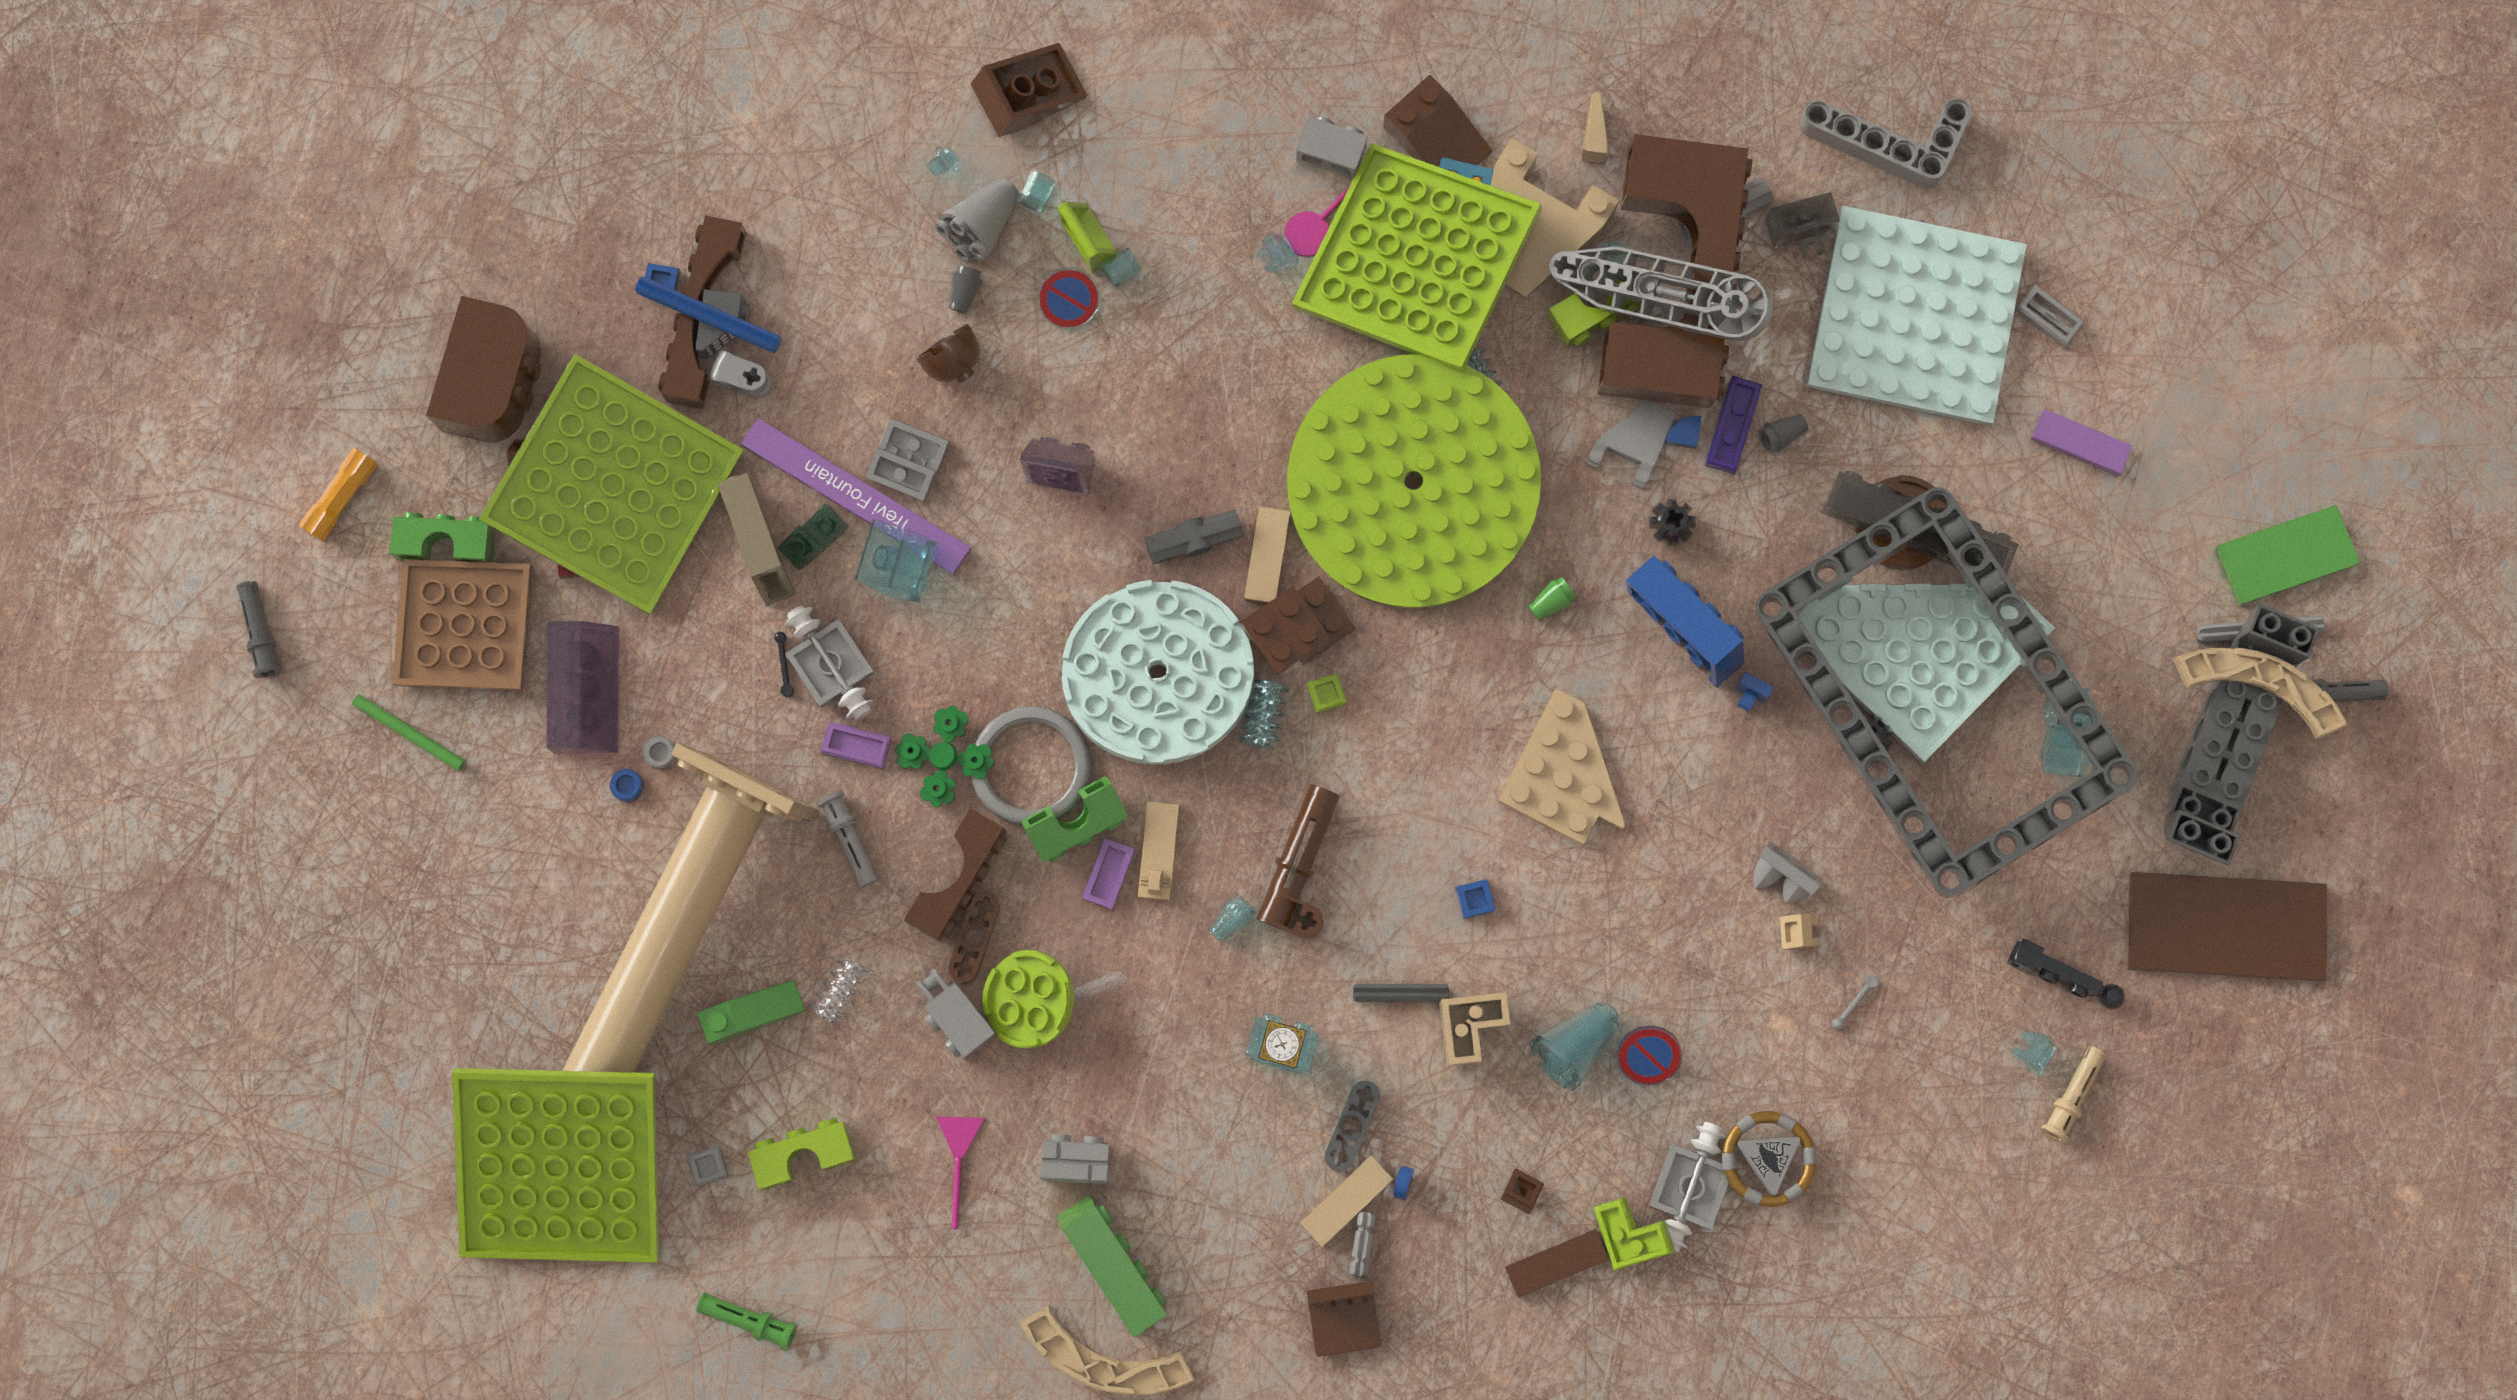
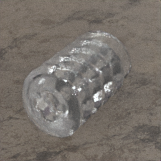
M838 957L836 959L842 969H830L829 972L835 980L824 979L822 982L828 992L817 991L816 996L820 999L821 1003L810 1002L809 1004L814 1014L841 1030L842 1028L836 1020H848L849 1018L843 1009H854L856 1007L850 997L861 998L862 993L858 990L857 986L868 987L869 985L864 974H876L849 957Z

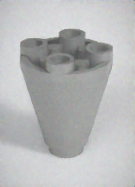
M1001 178L999 181H994L944 211L939 216L935 229L955 247L954 252L958 258L965 262H968L970 258L983 261L993 251L1017 203L1019 191L1007 179Z

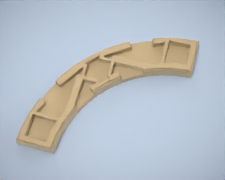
M2208 648L2189 652L2173 659L2186 688L2207 682L2235 681L2257 686L2273 693L2289 704L2303 718L2316 739L2348 726L2341 710L2325 690L2323 691L2308 678L2309 676L2306 673L2275 656L2244 648Z
M1049 1306L1019 1321L1027 1337L1051 1364L1067 1376L1094 1389L1123 1395H1149L1178 1389L1196 1381L1182 1351L1149 1361L1118 1360L1094 1352L1074 1339L1062 1327Z

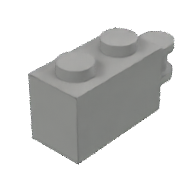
M933 968L930 971V976L922 982L920 980L916 982L930 1000L924 1006L929 1013L924 1018L935 1032L942 1029L949 1038L944 1043L956 1058L961 1054L967 1060L995 1038L997 1034L955 982L948 987ZM940 984L944 991L934 998L930 991Z

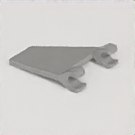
M1647 400L1595 442L1587 460V465L1598 468L1605 450L1613 451L1641 463L1633 484L1644 488L1677 412Z

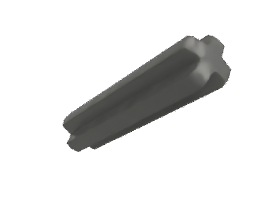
M1355 984L1353 987V999L1356 1002H1440L1441 999H1449V987L1447 984Z

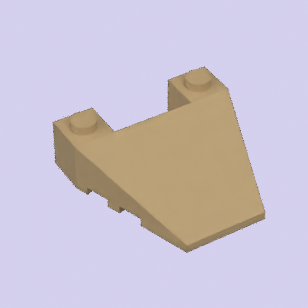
M1511 138L1495 163L1490 186L1538 202L1542 207L1505 284L1506 288L1526 299L1552 277L1549 264L1556 253L1583 250L1600 238L1615 214L1619 200L1592 185L1577 210L1526 181L1536 165L1538 153Z

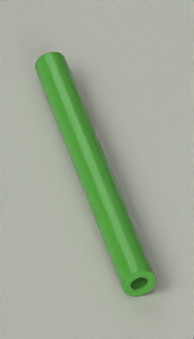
M360 694L354 698L352 705L457 771L464 767L466 761Z

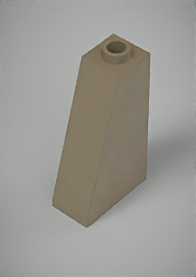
M748 473L732 476L726 481L719 483L718 487L750 577L765 605L768 606L796 595L760 499Z

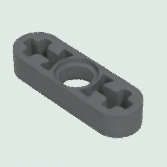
M1360 1081L1353 1086L1327 1147L1325 1161L1334 1171H1345L1351 1167L1380 1099V1092L1378 1087L1370 1081ZM1365 1087L1371 1089L1370 1095L1374 1097L1373 1102L1367 1101L1362 1110L1369 1111L1367 1118L1357 1111L1348 1110L1350 1104L1357 1108L1360 1097L1356 1095V1091H1363ZM1353 1116L1361 1121L1362 1130L1359 1134L1350 1136L1344 1132L1343 1122L1348 1117ZM1338 1134L1345 1140L1357 1142L1355 1148L1348 1144L1345 1155L1349 1157V1161L1347 1163L1341 1162L1339 1166L1334 1164L1335 1158L1330 1156L1331 1151H1338L1342 1144L1341 1141H1336Z

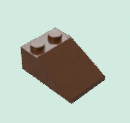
M1060 43L985 65L971 82V86L998 137L1023 130L1088 96Z
M1428 75L1384 115L1383 128L1412 158L1439 167L1442 158L1478 165L1492 153V149L1453 97L1431 75Z

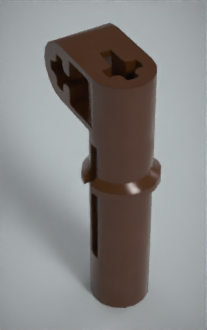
M1310 784L1281 858L1276 857L1277 868L1256 918L1257 920L1304 939L1314 938L1322 930L1324 922L1322 913L1316 907L1300 901L1299 898L1307 878L1312 877L1314 874L1311 868L1340 798L1338 794ZM1311 820L1315 822L1290 887L1287 889L1284 887V884ZM1296 905L1302 907L1299 914L1300 917L1305 918L1307 913L1313 915L1312 921L1317 923L1315 927L1310 926L1307 931L1301 929L1302 923L1300 921L1296 922L1294 929L1287 927Z

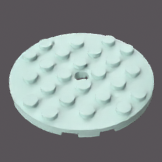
M1147 580L1128 584L1122 590L1103 596L1081 616L1071 631L1064 649L1061 678L1064 695L1071 715L1080 729L1096 745L1112 755L1127 761L1151 765L1170 764L1191 759L1208 751L1233 730L1244 714L1250 700L1254 681V662L1249 639L1238 618L1221 600L1211 593L1188 583L1173 580L1171 583ZM1155 665H1162L1167 669L1166 676L1153 679L1149 675V670Z

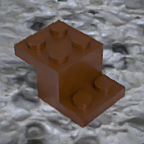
M1320 576L1298 591L1294 586L1240 621V624L1276 676L1299 661L1304 665L1355 630V626Z

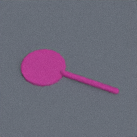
M1348 188L1321 216L1315 212L1305 211L1297 213L1289 219L1285 226L1284 237L1287 246L1292 252L1305 257L1316 255L1329 229V224L1325 219L1342 203Z

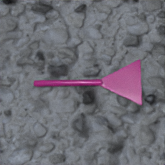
M936 1117L955 1159L952 1210L953 1229L958 1228L961 1161L985 1118Z

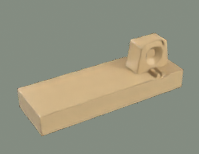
M1147 801L1138 889L1139 899L1170 901L1179 804Z

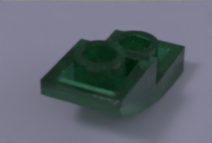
M824 504L803 526L799 525L777 548L798 570H802L835 542L850 526L829 504Z

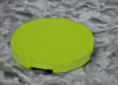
M1034 950L1013 952L1000 962L996 968H993L987 977L982 996L984 1016H987L997 1037L1008 1045L1018 1048L1045 1046L1055 1040L1070 1021L1074 1008V988L1071 978L1065 967L1056 958L1047 953Z

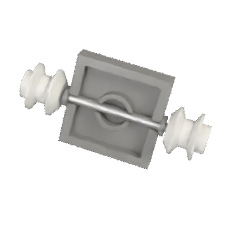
M803 605L796 607L787 614L789 619L785 622V626H794L796 631L793 634V638H806V640L785 653V655L820 708L843 694L838 706H847L849 713L846 718H855L858 721L866 717L872 711L870 706L874 703V700L864 699L863 695L866 692V688L853 687L873 675L874 671L839 619L817 633L816 630L821 620L810 617L813 608H804Z
M1704 1122L1703 1127L1696 1125V1128L1701 1132L1699 1139H1691L1693 1146L1700 1150L1697 1153L1673 1144L1670 1145L1649 1207L1674 1216L1673 1219L1675 1220L1668 1219L1666 1223L1675 1251L1678 1253L1681 1247L1688 1248L1683 1243L1685 1235L1693 1234L1690 1228L1685 1225L1686 1221L1712 1230L1729 1184L1724 1174L1722 1163L1709 1158V1154L1722 1153V1150L1717 1145L1720 1139H1726L1727 1136L1721 1134L1723 1128L1708 1122Z

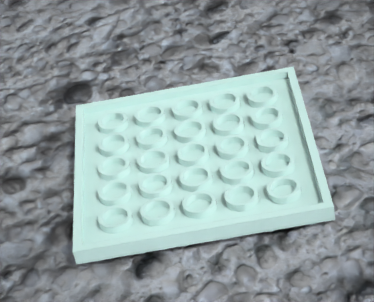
M1842 206L1806 387L1991 426L1995 418L2027 244Z

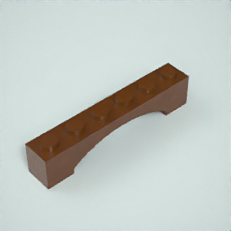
M705 215L703 225L699 224L697 227L695 241L698 243L696 254H691L688 272L691 274L688 284L684 283L682 287V294L702 302L704 290H711L719 275L733 260L740 261L747 233L741 222ZM677 313L673 325L676 335L674 343H669L667 348L666 361H669L666 373L662 372L660 376L659 391H661L666 402L703 409L710 382L707 380V373L701 370L696 351L699 320L682 313Z

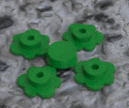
M953 705L949 706L947 710L939 709L934 714L936 723L933 726V731L940 734L941 739L945 742L935 744L930 750L929 747L925 746L926 739L924 737L918 736L916 738L913 734L908 733L901 738V744L895 747V753L899 755L897 762L900 767L907 769L912 766L914 769H919L922 766V761H927L930 758L932 765L939 769L933 774V777L926 776L924 778L923 784L925 786L920 791L921 798L925 801H930L933 807H939L942 803L950 804L955 798L953 789L956 783L953 779H948V774L943 770L952 768L956 764L957 759L959 765L963 767V774L968 777L973 775L977 779H984L988 774V769L994 766V760L990 757L992 753L991 748L986 744L979 746L969 744L966 751L961 752L958 756L957 749L950 742L954 741L956 736H964L966 732L964 726L968 724L969 717L965 712L959 711Z

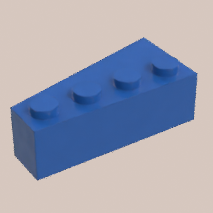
M1655 556L1651 557L1626 580L1628 593L1656 623L1660 620L1664 622L1663 628L1675 644L1683 642L1686 645L1685 650L1690 655L1689 659L1697 668L1704 665L1711 672L1712 677L1709 681L1718 688L1745 663L1742 640L1744 637L1733 624L1729 626L1720 619V612L1711 603H1703L1698 598L1699 593L1689 582H1681L1676 577L1675 569L1667 561L1661 562Z

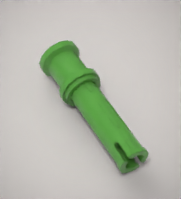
M706 1292L700 1297L696 1308L697 1313L705 1314L751 1332L755 1340H767L781 1346V1350L785 1352L790 1348L798 1324L795 1322L788 1324L773 1318L769 1312H762L760 1315L709 1295Z

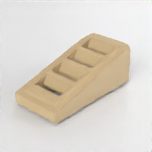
M1594 92L1591 95L1588 106L1581 159L1586 162L1605 164L1609 156V147L1602 98L1599 92Z

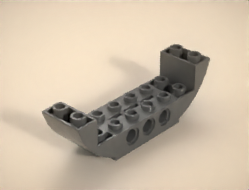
M2259 603L2240 629L2230 648L2259 651L2275 656L2297 667L2298 664L2310 657L2321 628ZM2235 681L2212 682L2170 789L2171 793L2164 820V836L2168 841L2225 865H2230L2241 835L2233 831L2284 700L2269 691L2250 684Z

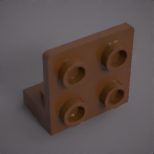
M1373 1281L1306 1291L1315 1352L1318 1357L1381 1347Z

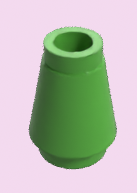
M1560 577L1556 581L1553 579L1528 607L1540 621L1544 617L1546 618L1572 605L1571 601L1577 596L1563 577Z

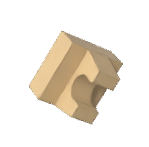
M1811 914L1780 917L1783 950H1794L1819 945V938H1813L1812 926L1818 925V920L1811 917Z

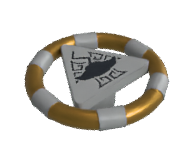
M1760 1111L1747 1115L1735 1123L1725 1139L1722 1149V1165L1727 1181L1739 1196L1757 1206L1779 1207L1792 1203L1804 1194L1815 1175L1817 1164L1816 1150L1810 1135L1799 1122L1783 1113ZM1761 1123H1774L1791 1131L1796 1136L1738 1141L1741 1135ZM1800 1142L1804 1162L1802 1175L1797 1183L1783 1193L1777 1194ZM1736 1146L1770 1195H1764L1747 1187L1742 1182L1736 1172L1734 1153Z

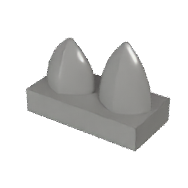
M1769 841L1760 855L1753 878L1754 889L1757 890L1771 886L1785 875L1783 899L1786 904L1799 902L1810 894L1813 896L1822 882L1821 877L1771 841Z

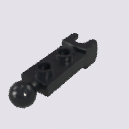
M2022 938L2021 942L2017 941L2007 962L2008 965L2025 973L2037 971L2039 972L2038 977L2048 983L2056 984L2058 981L2069 986L2068 992L2075 996L2086 998L2087 995L2090 997L2095 995L2099 997L2101 1004L2107 1009H2117L2124 1003L2125 994L2118 985L2107 984L2103 986L2102 981L2043 954L2044 947Z

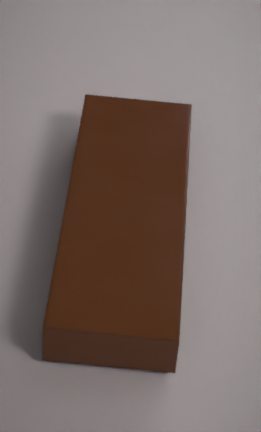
M1594 1229L1507 1265L1505 1269L1516 1296L1519 1298L1608 1261L1609 1258L1597 1230Z

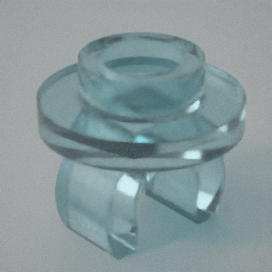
M938 145L935 148L938 156L932 159L926 166L934 176L938 175L941 178L949 169H952L954 172L960 169L957 164L960 158L950 147L942 148Z

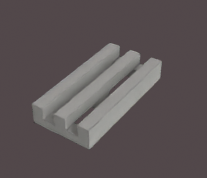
M2036 284L2014 310L2063 348L2069 344L2085 324V321ZM2034 296L2037 297L2040 301H2042L2044 304H2046L2048 307H2050L2052 310H2054L2056 313H2058L2060 316L2066 319L2074 327L2071 329L2069 326H2067L2065 323L2059 320L2056 315H2054L2049 310H2046L2032 298ZM2026 305L2033 309L2035 312H2037L2040 316H2042L2044 319H2046L2048 322H2050L2052 325H2054L2067 336H2064L2061 332H2059L2057 329H2055L2053 326H2051L2049 323H2047L2045 320L2039 317L2036 313H2034L2032 310L2026 307Z

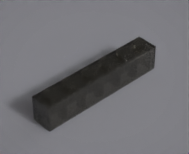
M1840 471L1834 478L1821 513L1865 530L1916 497L1911 495L1902 497L1893 493V489L1885 484L1875 483L1873 485L1863 481V477L1855 472L1845 471L1843 473ZM1940 507L1929 508L1935 513H1941L1945 510ZM1970 520L2007 575L2019 544L2011 541L2012 537L1998 531H1994V533L1981 529V524ZM1926 531L1908 542L1907 548L1955 567L1948 556L1947 547L1937 532L1933 534V532L1929 533ZM1878 534V535H1877V536H1880V537H1882V538H1885V539L1891 541V539H1890V537H1889L1888 535H1885V534ZM1968 553L1964 556L1965 562L1970 566H1977L1982 563V558L1977 553Z

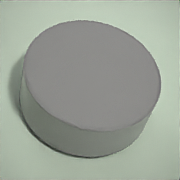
M654 737L644 746V759L655 769H667L676 761V757L671 755L675 745L666 737Z

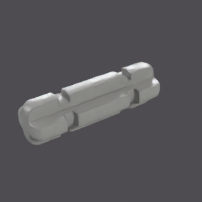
M1359 1212L1356 1225L1359 1227L1355 1231L1352 1251L1354 1261H1351L1350 1275L1362 1278L1367 1276L1369 1264L1366 1263L1367 1259H1370L1373 1239L1371 1229L1374 1228L1376 1218L1373 1213Z

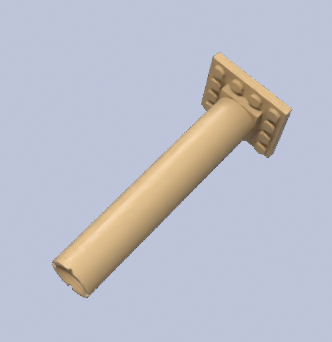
M676 743L671 755L680 759L677 765L692 773L703 775L704 778L701 784L707 787L562 1071L634 1073L765 814L769 816L775 814L797 822H801L802 818L812 821L817 811L816 808L705 752Z

